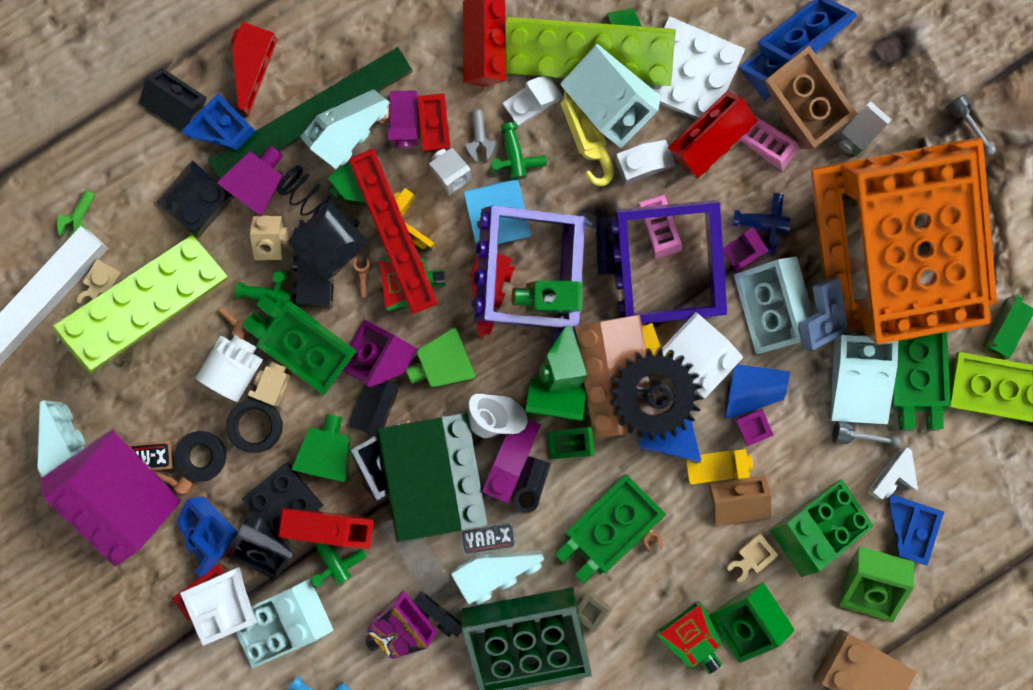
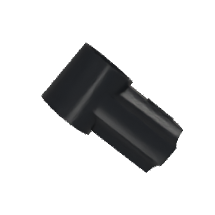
M528 456L514 496V505L518 511L530 513L538 507L551 463ZM528 492L534 496L535 501L531 508H523L519 504V496L522 493Z

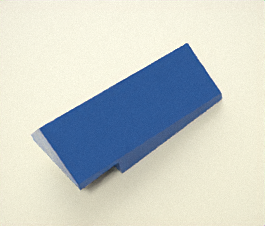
M832 0L811 1L757 42L760 51L740 65V71L765 101L771 96L764 82L766 78L809 45L817 55L857 17L856 12Z

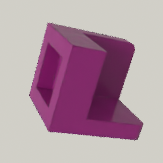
M753 227L723 247V253L736 272L768 251Z
M763 409L752 411L732 420L733 425H737L745 446H750L774 436Z

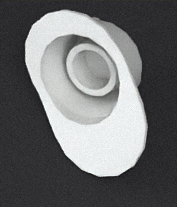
M475 394L468 402L470 428L479 437L491 438L497 434H517L523 431L527 425V415L518 402L509 397Z

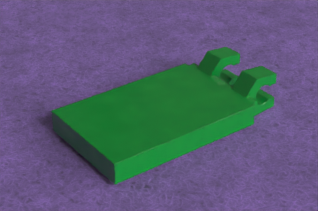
M268 291L260 298L256 305L271 316V319L267 323L266 319L253 312L251 316L247 317L242 327L259 339L256 346L324 396L357 351L291 301H281L280 298Z
M947 332L898 340V364L891 407H894V412H899V430L910 431L915 429V412H927V431L944 429L943 412H946L945 408L951 406Z
M625 474L566 531L568 536L565 539L568 542L555 555L563 564L573 557L576 552L587 561L575 574L576 578L584 585L596 572L599 575L602 573L607 574L666 516V513Z

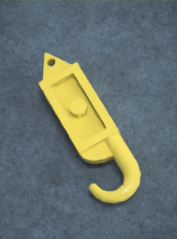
M564 90V98L560 104L579 154H582L583 157L589 160H599L604 172V176L600 179L594 177L590 171H586L585 174L592 184L605 186L611 182L614 176L613 164L606 149L605 137Z

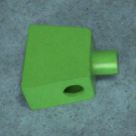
M456 327L417 350L421 363L406 369L412 384L427 378L432 389L476 379Z

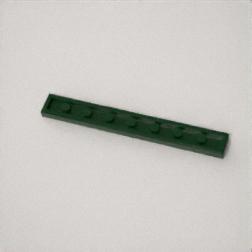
M396 47L256 130L237 151L226 148L209 158L208 161L219 179H221L250 151L261 158L270 145L278 151L283 150L301 139L300 136L317 115L373 89L378 93L412 73V68L399 47Z

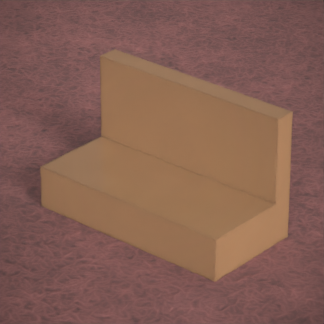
M765 475L710 483V493L714 504L715 526L771 519L772 495Z

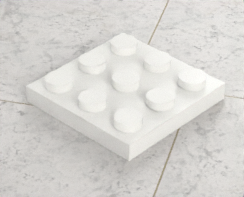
M669 16L664 28L676 29L671 86L647 85L661 96L659 104L697 120L728 90L745 49Z

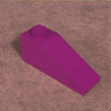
M527 419V425L523 431L517 434H506L482 490L483 493L506 503L509 502L541 424Z

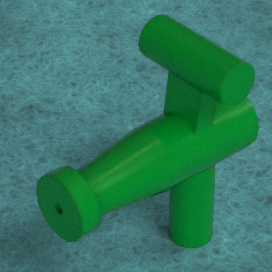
M505 123L500 126L501 132L504 133L507 160L501 162L499 159H493L487 170L489 176L495 177L500 170L509 168L511 180H521L527 177L525 169L547 166L545 155L523 158L515 132L517 130L516 123Z
M287 270L275 272L273 274V280L275 281L274 289L246 286L245 283L238 282L235 289V298L242 299L245 297L258 302L263 295L270 291L280 298L281 301L285 300L287 302L289 300L293 303L292 292L282 291L284 281H288L291 274Z
M315 543L327 570L321 575L313 576L312 584L314 587L319 588L323 585V580L330 575L337 586L352 577L348 569L367 558L362 548L344 559H341L332 545Z

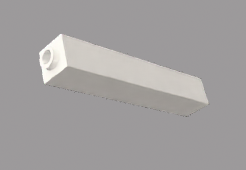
M80 226L0 312V366L91 269L96 259H100L109 249L89 230Z

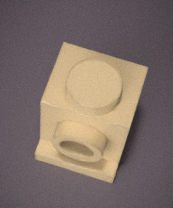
M270 361L269 366H266L264 371L260 370L255 379L256 391L250 390L248 396L279 407L291 375L284 373L286 367Z

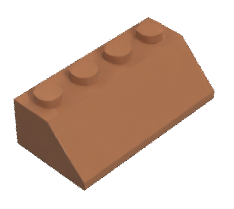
M640 315L577 325L575 330L578 347L587 373L584 383L594 438L627 434L629 423L620 426L619 421L623 415H613V411L618 408V405H611L609 402L617 396L610 393L609 389L618 385L611 380L612 377H621L617 367L627 368L625 358L634 362L636 351L642 357H645L646 347ZM650 375L644 377L637 387L643 388L646 383L651 381ZM636 398V402L642 411L652 415L657 414L656 409L648 405L642 398Z

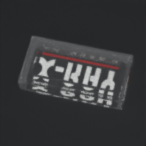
M514 521L488 524L458 531L462 558L518 549Z

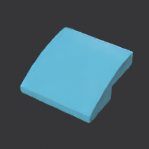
M518 179L464 191L476 244L480 236L477 221H480L482 208L494 205L525 209ZM499 217L497 244L531 236L528 221Z

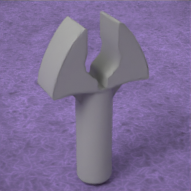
M476 109L472 111L474 140L472 143H465V146L471 158L478 163L476 150L482 144V147L486 149L487 162H489L494 153L496 141H488L485 138L483 111Z

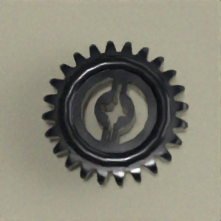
M661 347L657 348L655 355H653L650 348H646L645 357H642L636 351L634 362L625 358L626 369L617 367L621 377H612L611 379L618 384L617 387L609 389L610 393L617 396L609 402L611 405H618V408L613 411V415H623L619 425L624 426L629 423L627 430L629 434L638 429L639 439H643L646 432H648L649 440L652 442L655 440L656 433L659 434L663 441H666V431L677 437V426L684 431L687 430L684 423L685 419L695 422L690 411H701L698 406L693 404L694 401L703 400L701 395L695 393L696 390L703 388V385L693 383L700 375L697 372L688 373L693 364L686 363L682 365L685 359L684 355H679L673 360L674 350L672 349L665 356ZM659 373L666 375L672 380L675 390H670L666 385L656 380L649 381L643 388L637 387V385L644 377ZM657 389L665 394L657 397L656 400L648 396L657 393ZM636 398H642L654 409H664L671 401H674V403L667 411L652 415L645 413L639 408Z

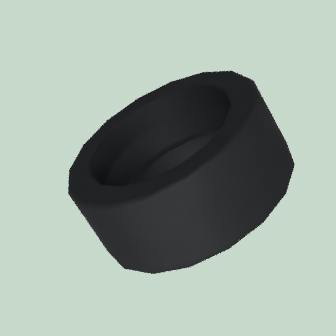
M246 400L239 403L231 410L227 419V433L230 441L238 449L245 452L258 453L271 449L279 441L282 434L283 421L279 411L273 405L261 400ZM250 410L265 412L271 421V431L268 437L258 443L246 441L240 435L238 429L241 416Z

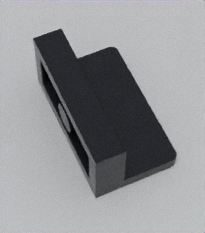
M161 67L145 79L139 104L182 132L190 123L192 115L205 105L207 97Z
M384 381L373 387L365 384L349 425L369 435H377V429L384 428L400 385L390 381Z

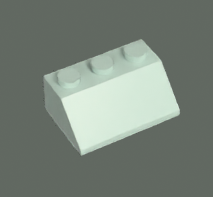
M797 256L778 259L734 274L756 355L801 343L802 336L799 322L814 314Z

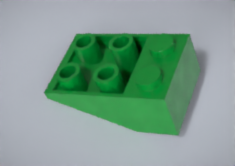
M841 479L787 515L769 531L798 574L804 577L820 572L874 525Z

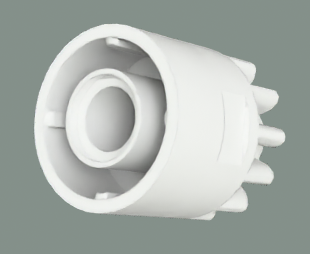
M220 335L198 372L196 379L219 394L238 402L263 359L253 354L257 347L249 342L240 339L236 335L233 336L232 340H228Z

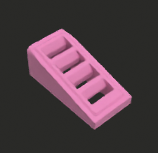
M756 117L758 122L739 140L773 166L783 171L798 152V142ZM756 126L760 128L753 138L749 137ZM766 133L768 137L762 144L758 143ZM773 141H777L778 143L774 146V148L772 150H769L768 148L773 143ZM785 147V151L779 156L778 153Z
M664 194L639 202L638 205L639 207L668 205ZM666 216V221L654 225L651 224L652 221L665 217L643 219L655 258H661L682 251V243L672 216ZM668 228L670 232L655 236V232Z

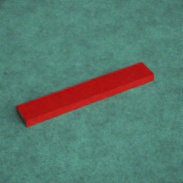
M373 148L351 157L349 163L412 315L439 305L375 149Z

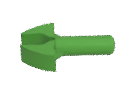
M84 191L72 215L65 217L59 214L57 229L60 236H64L69 225L74 226V230L69 238L80 226L83 227L82 219L95 197L91 191Z

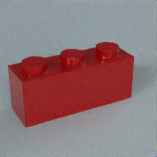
M505 0L463 1V83L487 87L506 81Z
M727 90L668 149L682 169L698 179L722 155L726 154L732 145L747 134L758 120L742 97Z

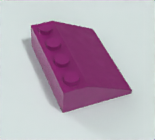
M111 429L40 478L43 499L115 567L138 552L181 502L180 498L114 429Z

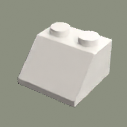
M696 312L662 348L664 356L672 349L674 350L673 360L679 355H684L685 359L682 365L686 363L693 364L688 373H699L700 376L693 383L703 385V388L695 391L703 398H706L743 358L728 339Z

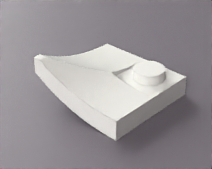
M239 567L180 593L203 646L254 625L257 622Z

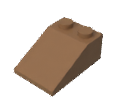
M810 45L764 80L787 129L802 150L816 148L857 115Z
M841 629L815 679L831 690H908L917 671Z

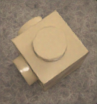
M253 216L250 238L254 260L283 259L284 246L288 244V228L283 227L281 216Z

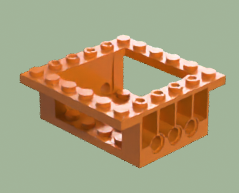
M973 138L810 169L823 280L830 277L840 278L848 332L861 330L876 344H882L991 323L989 306L997 304L983 139ZM843 193L858 201L869 298L854 300L842 199ZM919 213H926V224L923 227L916 228L914 225L915 217ZM928 241L930 243L929 252L924 256H918V245ZM932 270V280L927 284H921L920 275L922 272Z

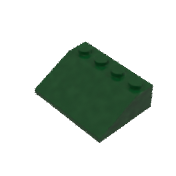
M468 413L377 429L396 542L458 532L487 525Z
M574 587L462 608V631L479 690H522L592 676Z

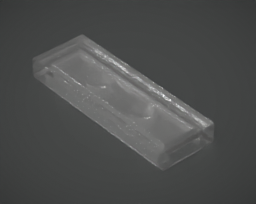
M391 519L381 526L428 596L452 580L424 538L396 542L393 520Z

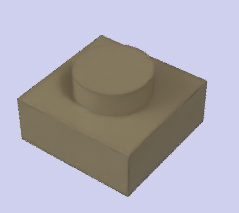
M590 591L578 605L581 623L595 633L613 608Z

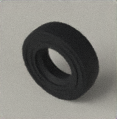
M195 431L185 435L179 441L175 449L174 460L179 472L187 479L198 482L207 481L216 477L222 471L226 462V450L224 444L216 435L206 431ZM203 445L210 450V462L204 467H196L190 460V452L195 446Z

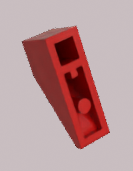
M242 21L240 28L235 29L231 43L233 44L238 108L244 115L249 116L278 40L273 32Z

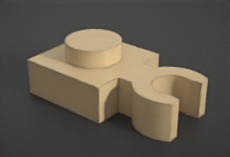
M96 259L83 281L89 288L87 291L79 294L77 302L83 305L87 298L95 299L118 284L123 273Z
M758 533L737 551L742 558L730 561L726 565V569L731 571L736 566L740 567L741 574L735 578L740 583L747 578L749 569L752 568L758 574L779 555L764 537Z

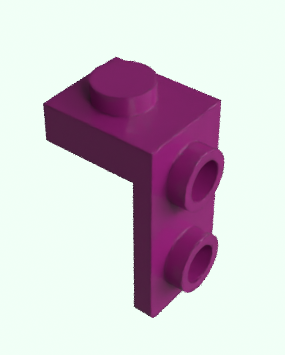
M416 90L390 92V129H388V140L391 147L404 150L411 149L412 146H419L418 93Z

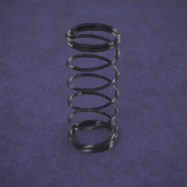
M298 165L282 177L276 187V192L279 195L291 193L289 198L291 206L302 203L300 209L302 216L313 212L315 214L330 199L331 194H328L316 208L304 214L302 212L304 205L309 197L319 189L320 184H317L305 198L299 202L292 203L291 200L297 188L309 177V173L306 174L293 189L289 190L303 173V167ZM294 173H296L295 176L283 187V185L286 183V181H287ZM339 204L336 208L340 210L342 204ZM351 214L347 219L358 228L360 220L358 218L352 219L353 214Z

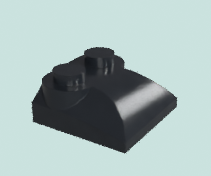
M192 160L156 202L199 238L235 196L217 184L218 182Z
M328 201L302 227L297 228L288 240L295 252L326 281H331L369 242L331 201Z
M377 434L349 450L362 477L363 487L374 501L388 495Z
M259 517L244 519L225 556L277 579L292 558L293 552L283 540L270 533V528L265 520Z

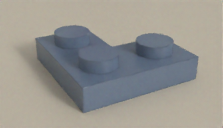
M830 277L813 286L817 313L799 322L804 350H814L849 331L840 278Z

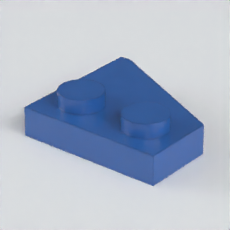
M219 93L182 130L183 134L189 138L235 151L256 131Z
M684 420L687 427L686 431L678 426L676 427L677 437L666 431V441H663L659 434L656 433L655 440L652 442L649 440L648 432H646L643 439H639L638 431L636 432L641 450L659 452L665 456L679 457L692 460L691 462L701 463L692 421Z
M891 494L888 499L898 556L928 566L944 511Z

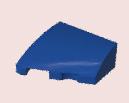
M737 364L732 369L730 390L727 393L725 418H733L784 400L790 371Z
M204 496L188 498L176 520L180 532L185 537L188 553L194 552L199 567L195 571L199 577L205 576L212 569L238 532Z

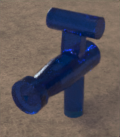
M773 194L771 214L740 213V210H734L732 226L738 227L740 224L769 231V240L766 245L767 253L769 254L775 253L780 243V238L776 235V232L787 234L789 232L791 218L782 216L784 194Z

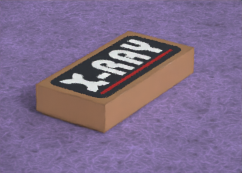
M173 440L128 444L152 470L175 468Z

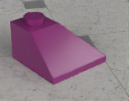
M364 319L349 345L357 352L343 369V372L369 387H373L403 374L418 348Z

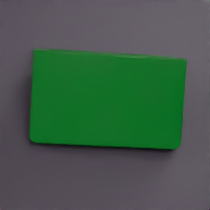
M1019 294L1007 298L982 344L985 348L1005 359L1011 357L1033 317V308L1023 303L1024 297Z

